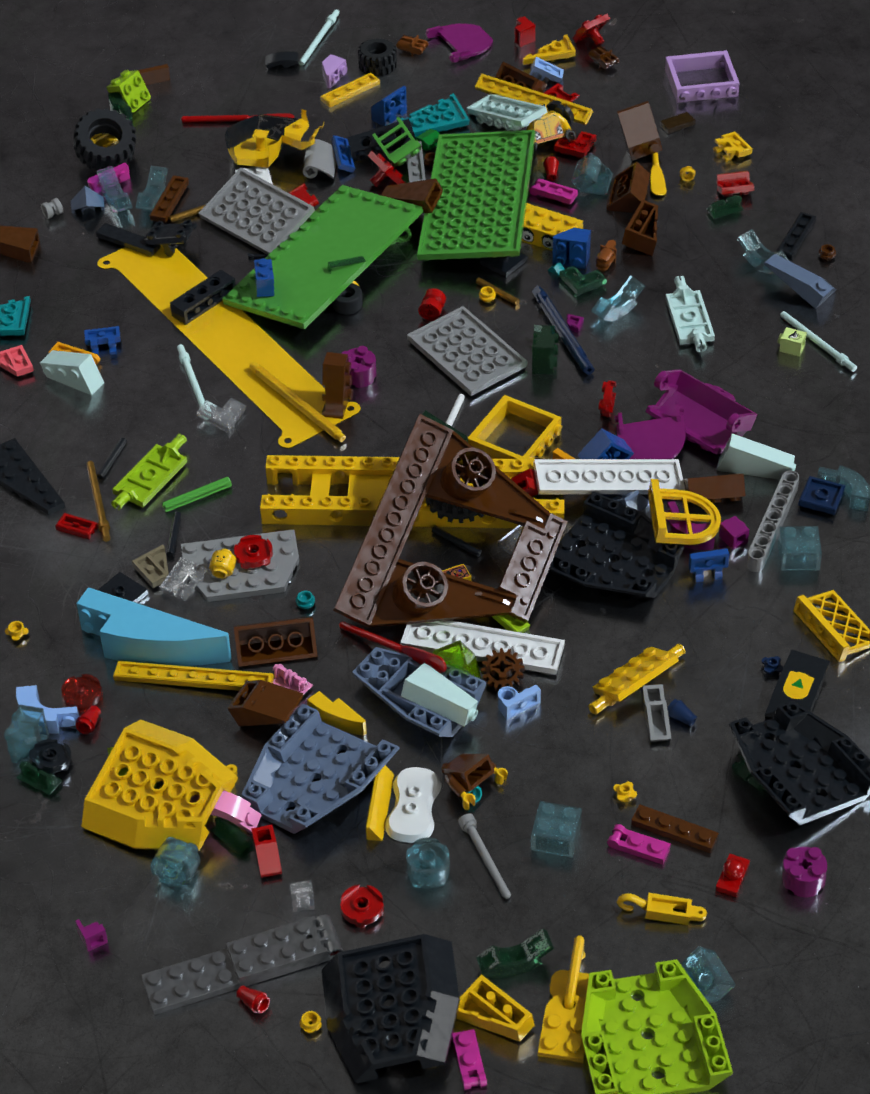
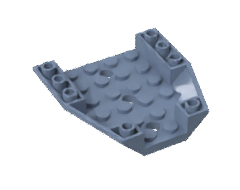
M302 704L264 745L241 796L251 803L250 806L254 810L262 814L261 817L295 834L362 792L399 750V746L383 739L375 746L322 722L318 710ZM346 750L345 753L337 754L339 751ZM314 779H321L320 781L312 782ZM290 807H295L294 810L286 811Z

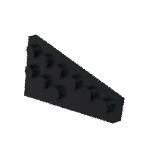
M13 438L0 444V486L10 492H16L20 498L29 500L33 506L48 515L64 509V501L18 441Z

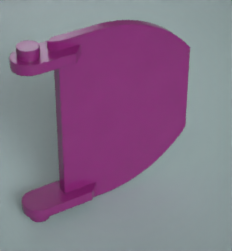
M473 24L437 26L428 28L425 33L428 38L441 36L455 51L449 55L451 62L466 60L469 57L484 53L493 44V39L480 26Z
M675 403L676 416L628 424L623 423L622 412L615 415V422H619V424H616L618 437L624 439L634 452L630 459H674L680 453L686 438L684 414H680V412H684L683 405Z

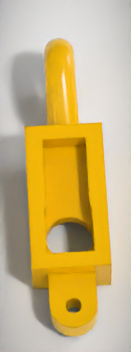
M631 893L622 894L617 899L619 908L633 911V906L623 903L626 901L633 902L646 911L645 919L689 925L690 920L704 921L707 915L705 908L692 905V899L648 893L647 901ZM673 909L685 910V913L676 912Z

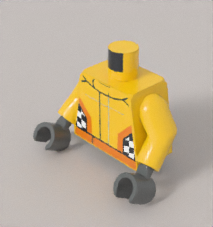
M547 110V113L542 115V118L532 121L526 128V130H535V151L537 150L538 143L561 138L565 134L568 142H570V135H573L576 139L575 132L572 131L568 121L560 113H556L553 110Z

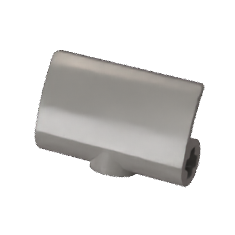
M315 139V144L306 150L303 167L305 177L314 178L319 170L334 178L337 161L333 146L325 141Z

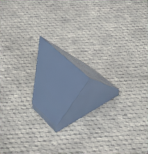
M86 186L71 200L72 213H75V210L81 209L83 212L88 208L95 211L94 207H101V210H105L104 197Z
M638 490L631 491L628 494H619L612 498L639 511L649 505V500L641 495Z

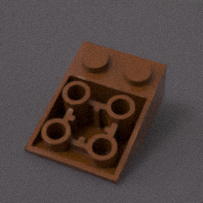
M264 680L246 681L227 709L239 727L283 724L290 719L291 714L299 705L304 694Z

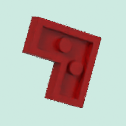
M581 131L577 139H570V142L565 137H561L554 145V151L585 158L596 141V135Z

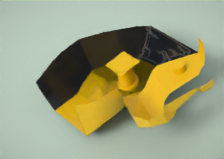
M301 109L300 119L261 114L228 127L225 133V141L229 154L237 165L269 168L279 156L283 144L305 150L315 144V137L323 126L315 129L309 141L301 142L303 134L309 128L306 110Z

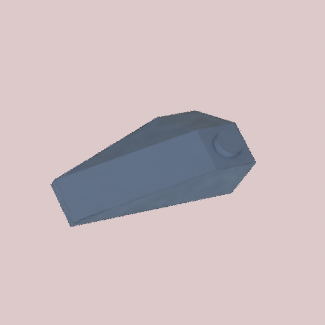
M777 254L771 256L764 263L766 267L815 309L836 291L824 278Z

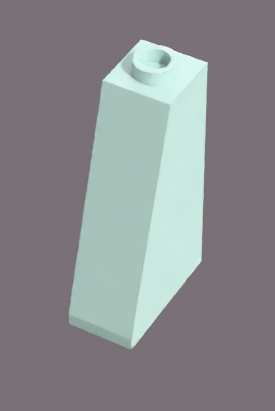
M731 434L719 457L717 471L780 480L784 472L789 470L795 471V455Z
M423 663L404 680L401 697L464 727L477 717L478 710L476 708L478 701L428 664Z

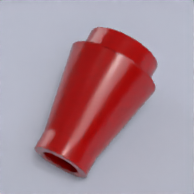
M554 156L546 157L543 166L547 179L554 181L557 178L559 161Z
M92 705L76 719V729L80 733L89 734L94 731L98 717L101 714L100 708Z
M244 985L237 990V998L241 999L254 1013H263L269 1007L270 998L267 997L265 992L247 988Z

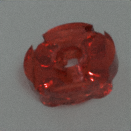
M81 674L82 677L77 678L75 676L70 677L62 685L63 703L68 707L77 706L78 710L86 712L92 705H96L103 695L100 682L96 677L89 674ZM83 690H86L85 693L78 694V691L82 692Z

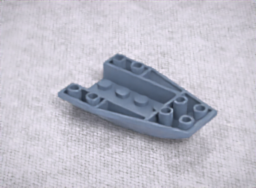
M375 647L352 671V675L405 720L439 737H453L462 727V725L401 697L404 680L421 666L420 663L412 660L408 655ZM446 664V671L440 674L476 699L479 704L486 681Z

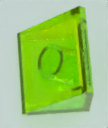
M461 640L434 650L433 654L440 656L446 664L481 679L475 654Z

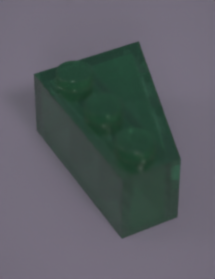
M534 325L532 374H553L554 367H557L558 356L554 355H558V345H555V343H558L559 333H555L554 325Z

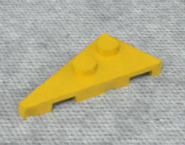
M564 35L561 41L555 40L538 49V53L526 55L522 63L523 65L532 64L536 57L544 61L576 56V51L568 35Z

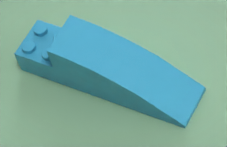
M89 587L76 603L81 630L100 636L104 658L116 661L188 667L226 663L232 660L229 634L227 632Z

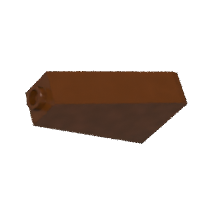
M434 178L386 186L382 196L422 206L423 213H432L443 190L437 179Z
M0 226V254L32 263L40 242L38 228Z

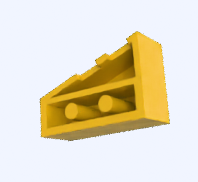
M482 974L460 996L457 1020L519 1042L535 1026L531 1012Z

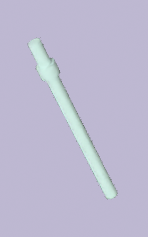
M337 9L327 17L326 23L298 63L300 66H304L330 26H333L336 22V18L339 15Z
M785 311L780 314V317L794 328L807 332L806 337L834 357L837 363L841 366H846L852 372L856 371L857 366L849 360V357L843 353L840 354Z
M180 344L177 346L179 360L184 365L203 417L207 420L211 415L190 364V356L185 351L184 346Z

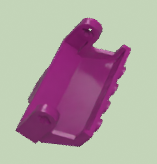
M680 369L661 371L657 375L654 386L666 391L656 405H649L645 411L656 419L676 416L675 403L683 405L684 412H680V414H684L686 439L700 444L703 450L711 451L716 455L722 453L731 434L742 437L747 431H751L758 415L737 403L734 396L724 389L712 384L703 383Z

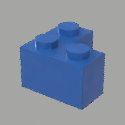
M601 428L577 456L580 459H630L634 452L624 439Z

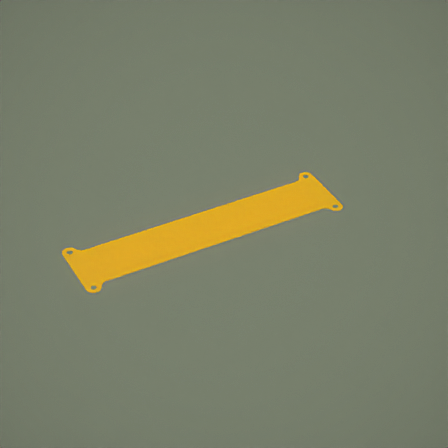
M163 245L153 256L124 247L98 260L97 265L100 268L118 269L282 430V435L278 439L280 446L285 448L293 447L324 431L255 375L253 370L249 368L252 362L260 364L322 414L325 401H322V395L325 394V388L243 310L225 305L221 301L186 325L172 316L170 302L208 278L177 248L174 255L169 257L164 253ZM104 261H110L108 265L103 264ZM348 402L343 419L325 418L336 425L357 414L361 407L356 402ZM353 406L354 410L349 411L347 407ZM290 438L292 441L290 443H285L284 440Z

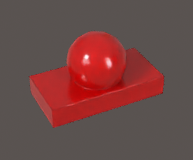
M729 853L715 891L736 897L750 865V860Z

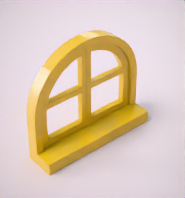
M658 479L650 480L648 499L656 543L694 545L707 542L716 536L720 528L721 515L711 501L690 491L661 489ZM662 499L682 500L684 513L664 512ZM687 501L698 505L708 515L689 514ZM666 519L686 521L688 534L668 533ZM691 521L710 522V525L704 531L693 534Z

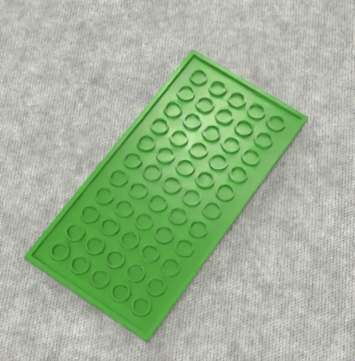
M535 130L439 135L431 179H437L443 192L433 212L424 214L417 252L418 260L520 256L536 137Z
M342 185L312 213L296 232L291 233L286 241L280 243L265 258L272 260L274 296L257 297L255 269H253L222 298L223 304L305 329L423 213V207Z

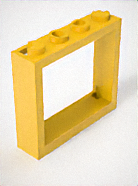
M504 395L470 434L467 442L472 447L486 452L491 459H538L543 456L546 448L552 445L555 437L560 435L563 426L561 425L560 416ZM508 413L546 427L524 456L485 441Z

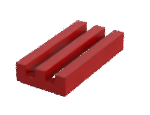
M64 513L55 527L58 531L90 540L91 534L95 533L94 529L97 530L98 523Z

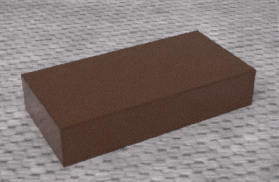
M168 64L138 70L145 85L170 80Z

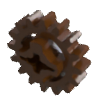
M500 648L499 653L492 650V656L486 655L487 661H482L484 668H481V674H483V680L488 681L487 685L489 688L494 685V689L497 691L499 687H513L514 683L518 686L520 685L519 679L524 678L522 672L525 671V667L522 665V658L518 659L517 652L512 655L511 649L504 652L503 648Z

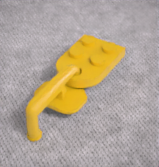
M581 935L576 936L574 939L569 971L558 970L552 975L549 990L553 998L545 1008L538 1056L579 1063L584 1061L585 1051L581 1032L589 974L580 972L581 960L586 956L584 952V938Z

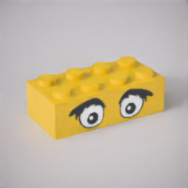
M529 203L526 204L522 234L523 242L553 251L554 235L572 228L583 229V220Z

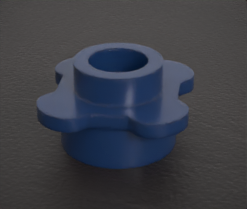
M764 657L761 662L764 664V672L773 676L782 672L783 666L780 663V657Z

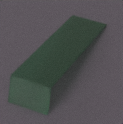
M363 256L328 262L327 269L331 274V268L365 262Z

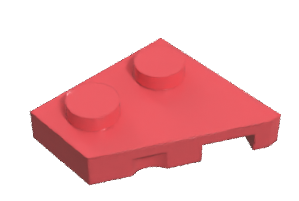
M22 345L0 351L1 368L15 376L25 375L34 371L33 365Z

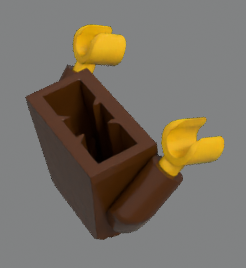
M461 754L450 763H444L442 766V773L445 775L446 783L458 797L463 798L462 806L465 810H469V803L475 806L476 801L475 796L471 793H466V791L470 792L493 773L495 774L494 781L500 785L503 784L504 780H507L508 776L506 769L496 768L497 765L491 761L489 754Z

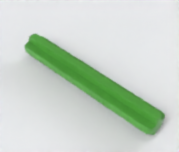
M224 477L162 502V507L165 512L172 511L231 487V480L229 477Z

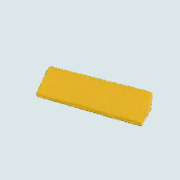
M386 765L374 777L365 827L367 840H383L394 774Z

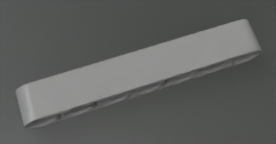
M789 470L783 473L750 546L747 568L752 572H760L764 569L797 494L799 474L795 471Z

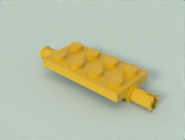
M676 644L668 651L648 647L638 656L631 658L622 667L616 668L612 674L600 679L592 687L594 693L601 697L588 705L590 712L597 715L608 706H613L617 701H622L677 663L679 661L678 658L686 653L684 647L681 644Z

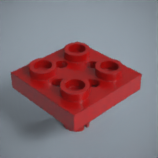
M608 13L603 16L600 14L592 21L587 20L581 24L582 27L575 31L576 34L572 38L573 41L577 43L591 36L596 47L602 45L605 41L599 31L611 19Z
M371 151L367 155L379 167L378 172L370 179L376 187L386 176L390 177L396 184L405 183L401 179L403 175L396 169L393 171L394 166L388 161L385 163L386 159L380 153L376 155Z

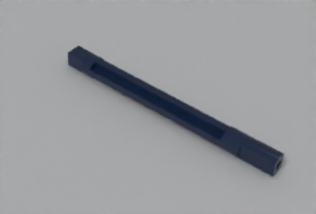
M537 285L532 290L537 302L583 372L588 375L592 374L595 369L587 358L586 353L547 293Z

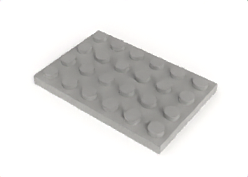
M240 167L198 214L200 218L269 255L280 243L286 241L291 233L296 232L312 215L315 209L312 205Z
M464 306L407 334V340L470 396L528 366V361Z

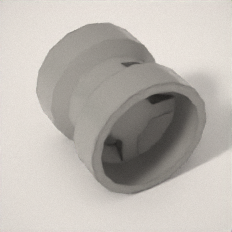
M58 198L52 199L49 203L44 202L41 204V209L46 219L52 218L55 214L63 213V207Z

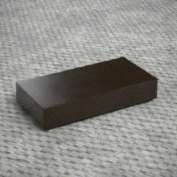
M688 112L660 121V126L670 134L695 125L696 120Z

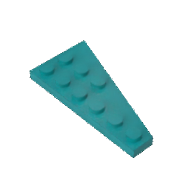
M454 93L449 95L448 99L444 100L442 98L438 100L437 104L427 105L409 114L408 117L415 138L429 129L441 132L470 125V120Z
M26 296L24 300L16 302L15 299L8 300L7 304L0 305V336L25 334L31 302L30 296Z

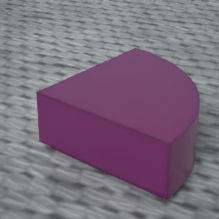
M567 314V326L572 331L579 333L584 323V317Z

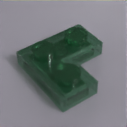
M575 266L559 271V277L577 296L607 284L606 277L599 270L583 275Z

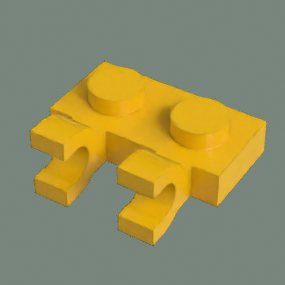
M736 132L724 134L721 136V139H715V143L718 146L713 148L716 153L722 151L726 153V155L722 156L725 162L730 161L735 155L738 158L750 155L753 150Z

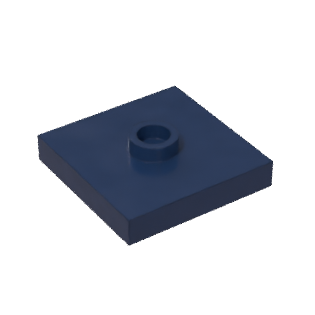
M809 476L798 506L835 515L846 485Z

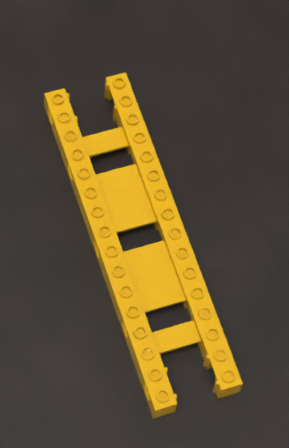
M267 455L265 468L267 484H278L279 473H291L293 484L296 486L311 485L310 496L294 494L262 495L260 506L262 524L370 526L400 457ZM492 459L495 466L510 479L529 468L534 470V459ZM472 483L467 484L468 486L474 487ZM348 484V496H329L330 485ZM425 498L412 526L523 528L521 525L484 515L481 518L476 515L472 522H470L469 518L463 519V523H459V519H453L451 523L448 522V517L438 518L437 511L432 513L430 505L427 506ZM556 498V500L535 499L550 513L564 519V500H559V498ZM276 510H282L287 513V516L278 518L273 513Z

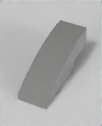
M663 684L642 686L641 695L650 741L671 740Z

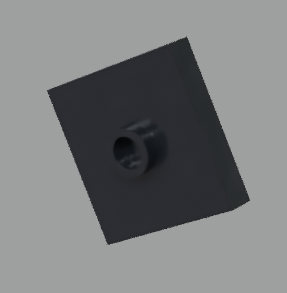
M520 252V256L483 257L480 259V264L504 277H508L527 261L528 256Z
M121 572L98 589V591L138 603L148 595V589Z

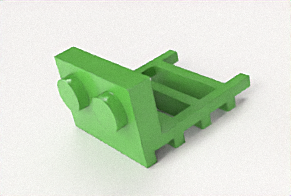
M400 117L396 118L399 125L380 138L375 133L372 134L394 168L403 165L408 158L416 156L421 150V144L418 140L414 139ZM400 128L404 129L405 132L383 146L381 141ZM408 135L411 139L391 154L388 153V148Z

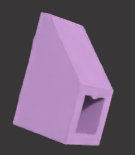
M330 54L322 62L323 77L327 88H331L347 73L346 59Z

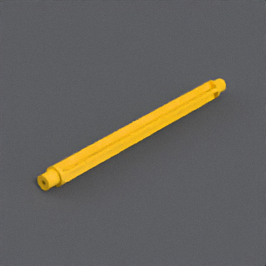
M255 362L250 364L249 368L253 370L255 375L331 437L340 442L346 439V436L338 427L264 367Z

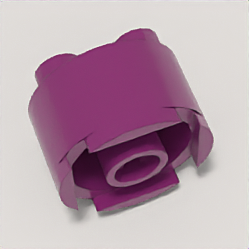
M359 346L358 348L341 353L348 354L349 362H351L349 375L352 376V385H355V388L366 387L374 382V378L377 376L376 357L366 346Z
M817 847L790 848L783 862V885L787 890L793 891L794 895L799 897H812L818 894L824 888L826 882V858Z

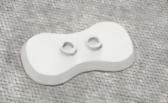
M411 767L402 770L393 781V790L396 798L395 806L385 822V830L390 838L400 842L418 843L425 841L431 836L434 831L432 805L442 788L441 780L436 773L425 768Z

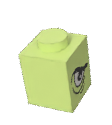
M786 327L784 333H780L778 338V344H780L779 351L800 357L805 347L807 332Z

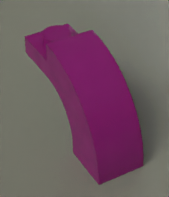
M675 501L667 503V510L665 512L680 513ZM666 519L668 533L688 534L686 521ZM691 522L693 534L704 531L710 524ZM715 537L701 544L682 545L695 550L714 549Z

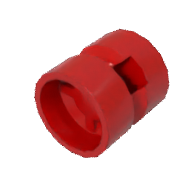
M435 288L427 290L418 308L419 315L427 321L438 319L446 303L445 294Z

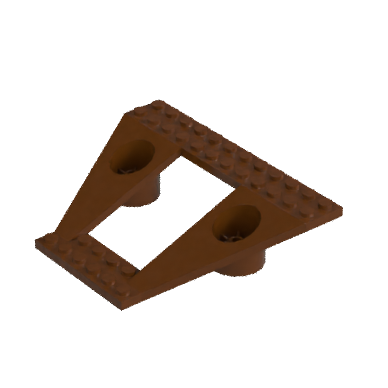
M419 414L333 611L368 628L498 615H510L526 623L530 618L568 521L545 509L498 469L486 452L472 447L454 430ZM456 469L460 470V474L457 475ZM477 479L484 482L483 486L479 487ZM472 483L474 487L468 486L467 484ZM425 497L523 526L498 589L444 573L432 563L417 562L414 564L399 559ZM406 583L412 585L410 590L407 589ZM410 593H413L416 596V599L413 598ZM429 594L436 597L434 602H431ZM419 598H424L426 603L420 602Z

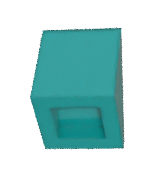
M561 262L552 265L548 269V271L559 277L566 272Z

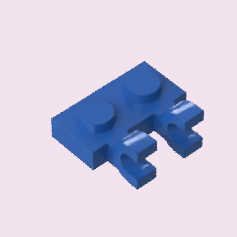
M119 326L84 330L86 346H91L92 353L99 356L98 345L108 344L110 355L117 354L116 343L121 342Z
M728 548L697 552L689 555L690 573L695 574L696 583L703 582V573L706 570L714 571L715 580L722 579V569L727 568L729 565L730 554Z

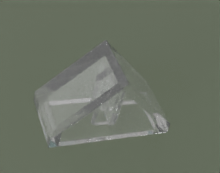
M311 880L289 883L293 912L315 909Z

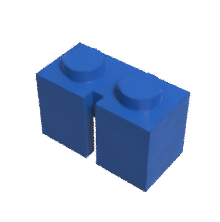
M254 260L257 297L274 296L272 260Z

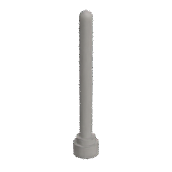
M470 813L463 815L458 820L459 826L463 831L469 833L504 899L510 898L511 893L476 830V819Z

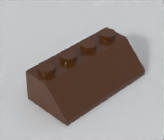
M312 616L234 626L238 667L318 657Z

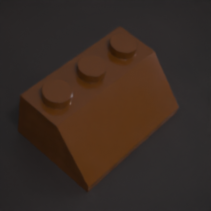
M502 62L495 78L541 93L544 92L547 86L543 81L505 62Z
M635 162L613 177L606 207L607 210L632 213L637 210L641 201L645 200L650 173L638 162Z
M744 474L683 479L685 491L699 494L708 500L710 499L712 503L722 502V498H729V501L741 500L740 497L746 496Z

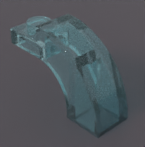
M113 166L97 170L102 186L101 190L110 209L114 213L132 209L133 206L128 193H124Z
M150 167L147 186L143 193L138 192L136 209L147 211L154 209L166 188L167 168Z
M753 229L737 238L746 251L743 256L753 267L761 272L774 274L764 265L774 254L788 260L782 250L779 252L768 250L761 243Z
M630 275L616 295L609 299L601 297L591 311L608 322L619 320L636 306L638 302L635 300L645 285Z
M839 465L838 470L819 467L817 478L846 485L844 493L850 499L849 508L868 512L870 487L859 473Z

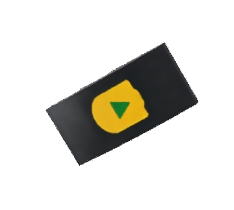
M791 649L771 696L765 718H774L777 707L791 701H795L812 712L830 661Z

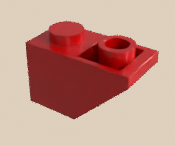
M273 825L252 828L253 845L261 878L282 874Z

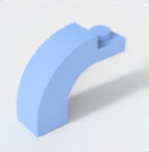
M37 685L16 687V698L20 715L31 728L43 733L59 734V727L76 726V719L79 717L77 706L48 708L39 703Z

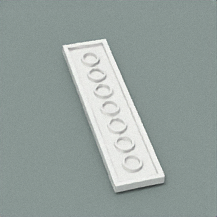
M534 459L533 462L538 495L591 494L592 492L599 494H628L636 490L640 494H648L651 479H658L661 489L685 490L679 459Z
M445 620L407 624L401 645L418 648L433 654L479 662L487 661L486 655L492 656V650L499 653L500 648H503L504 652L511 649L512 655L517 652L518 659L522 658V665H524L526 670L556 675L565 640Z

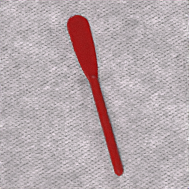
M290 113L262 114L295 118L294 115ZM182 116L181 121L184 123L239 122L253 116Z
M343 621L339 623L341 629L399 653L406 654L421 665L423 663L428 664L439 673H444L447 669L445 661L436 654L410 646H403Z

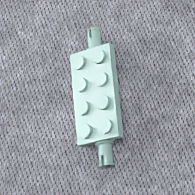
M679 276L674 278L676 290L673 293L666 294V302L679 344L694 343L696 351L700 352L699 347H701L703 352L707 349L705 342L714 341L715 335L700 290H691L686 285L685 277L680 276V280Z

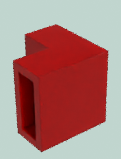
M525 16L516 19L514 43L519 47H523L534 42L536 25Z
M529 468L511 478L531 497L538 494L533 469Z

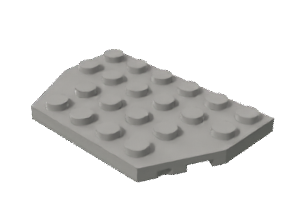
M295 530L254 534L260 535L262 539L266 541L268 539L272 543L273 556L270 564L257 568L243 569L236 561L233 574L224 579L213 576L209 569L212 554L217 550L228 549L234 555L235 544L240 543V539L245 536L181 544L185 577L195 585V589L203 595L207 602L285 592L288 582L293 576V571L299 564Z

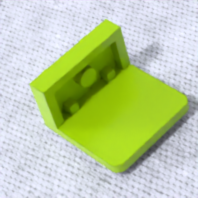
M125 70L120 73V77L113 79L106 88L109 93L120 92L129 112L134 113L150 100L151 95L138 70Z

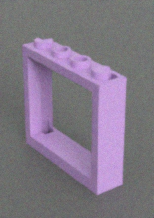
M727 50L666 57L665 71L677 103L739 96L740 83ZM724 67L729 82L681 86L676 72Z

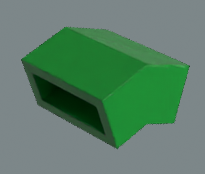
M429 129L417 136L416 141H421L422 148L428 152L437 146L440 133L437 130Z

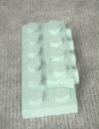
M489 94L466 108L468 114L475 115L480 124L494 125L498 129L504 128L507 131H518L527 127L532 121L542 118V115L547 113L546 106L495 94Z

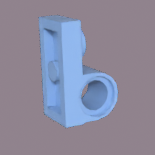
M536 57L531 65L529 75L541 81L547 77L551 81L560 83L564 70Z
M537 685L526 688L521 693H518L510 686L502 687L498 691V709L506 720L541 703V689Z

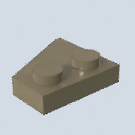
M164 545L132 561L133 567L152 588L170 580Z

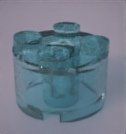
M168 837L162 843L150 864L152 874L154 876L157 874L160 877L159 881L168 887L182 888L183 885L187 886L200 865V856L197 852L198 847L193 843H186L174 837Z
M435 838L418 839L406 852L407 875L412 885L417 888H434L445 885L450 874L448 847L445 844L439 843V840Z

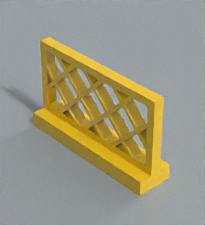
M834 590L809 598L805 595L797 596L793 611L838 662L845 661L849 654L870 648V641L860 639V636L870 639V629ZM832 598L836 604L825 601V599ZM812 603L821 605V608H816ZM823 606L835 610L834 612L823 610ZM839 610L845 612L848 616L837 614L836 612ZM824 616L832 618V621L826 620ZM835 619L846 622V625L839 624L834 621ZM848 623L857 625L859 629L848 626ZM835 629L844 631V634L838 633ZM846 632L853 633L858 636L857 638L846 635ZM847 642H851L856 645L850 647V645Z

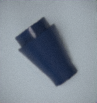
M674 699L667 708L669 717L681 721L690 727L698 718L682 700Z

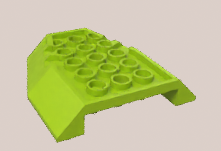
M677 959L656 962L655 973L614 979L611 970L589 973L581 1038L595 1094L696 1093L710 1090L733 1074L716 1012ZM639 994L643 999L636 1001L632 999V996ZM648 1032L654 1037L652 1039H645L642 1037V1034ZM654 1072H661L664 1074V1077L656 1079L652 1074Z

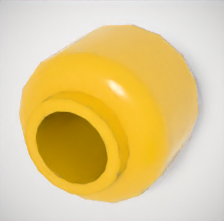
M228 549L215 551L209 564V569L213 576L220 579L231 576L236 565V557Z

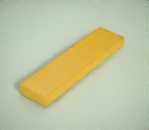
M368 73L321 95L320 101L329 108L379 85L380 79L372 73Z

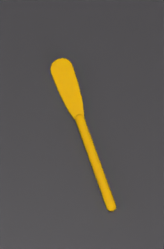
M658 152L652 154L653 165L650 174V190L657 196H663L667 190L664 175L659 165Z

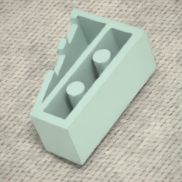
M52 350L40 362L47 378L89 395H93L104 384L91 354Z

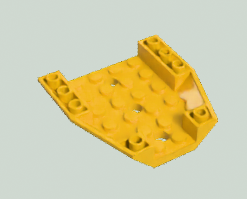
M140 719L123 729L84 799L81 827L135 849L200 851L209 834L205 824L223 790L231 793L238 776L193 738ZM128 768V772L125 775H119L121 769ZM164 781L160 789H154L157 782ZM193 795H200L197 802H190Z

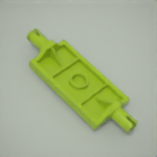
M177 434L170 443L164 446L156 444L113 488V494L117 497L111 502L112 507L121 510L128 501L144 507L187 463V457L178 452L180 447L187 442L186 437Z

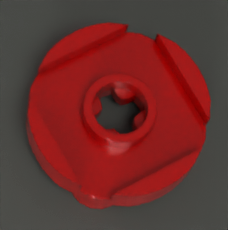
M608 380V382H603L602 392H604V397L599 401L600 414L604 417H611L610 412H613L616 397L613 388H616V381Z
M260 535L245 536L240 539V543L234 546L236 561L243 569L267 566L270 564L273 556L272 543L268 539L267 541L262 539Z
M360 885L352 886L342 894L340 903L341 914L349 923L355 924L358 928H364L368 924L377 921L383 914L382 894L378 889L367 885V887H360ZM360 902L361 904H367L366 907L360 908L358 907V903Z

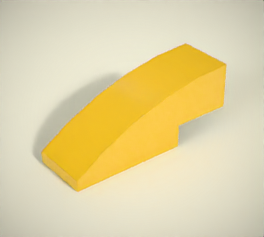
M318 691L307 699V705L319 711L322 722L351 734L362 736L367 734L366 720L340 698L332 702L323 693Z

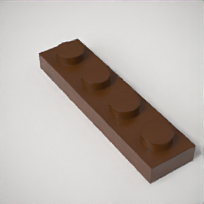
M172 176L150 214L151 221L167 222L187 188L189 178Z
M639 804L631 819V825L710 854L719 836L718 832Z

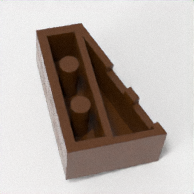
M645 200L641 201L625 229L622 240L623 245L653 256L657 242L658 205Z
M326 353L322 376V385H325V394L322 395V401H325L322 410L324 417L343 419L349 399L352 400L353 389H350L352 376L349 375L351 362H349L348 354Z

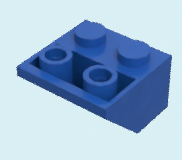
M402 86L372 105L371 120L385 126L397 120V117L405 115L407 113L406 87Z
M572 228L554 235L552 264L561 262L563 266L586 269L590 258L591 230Z

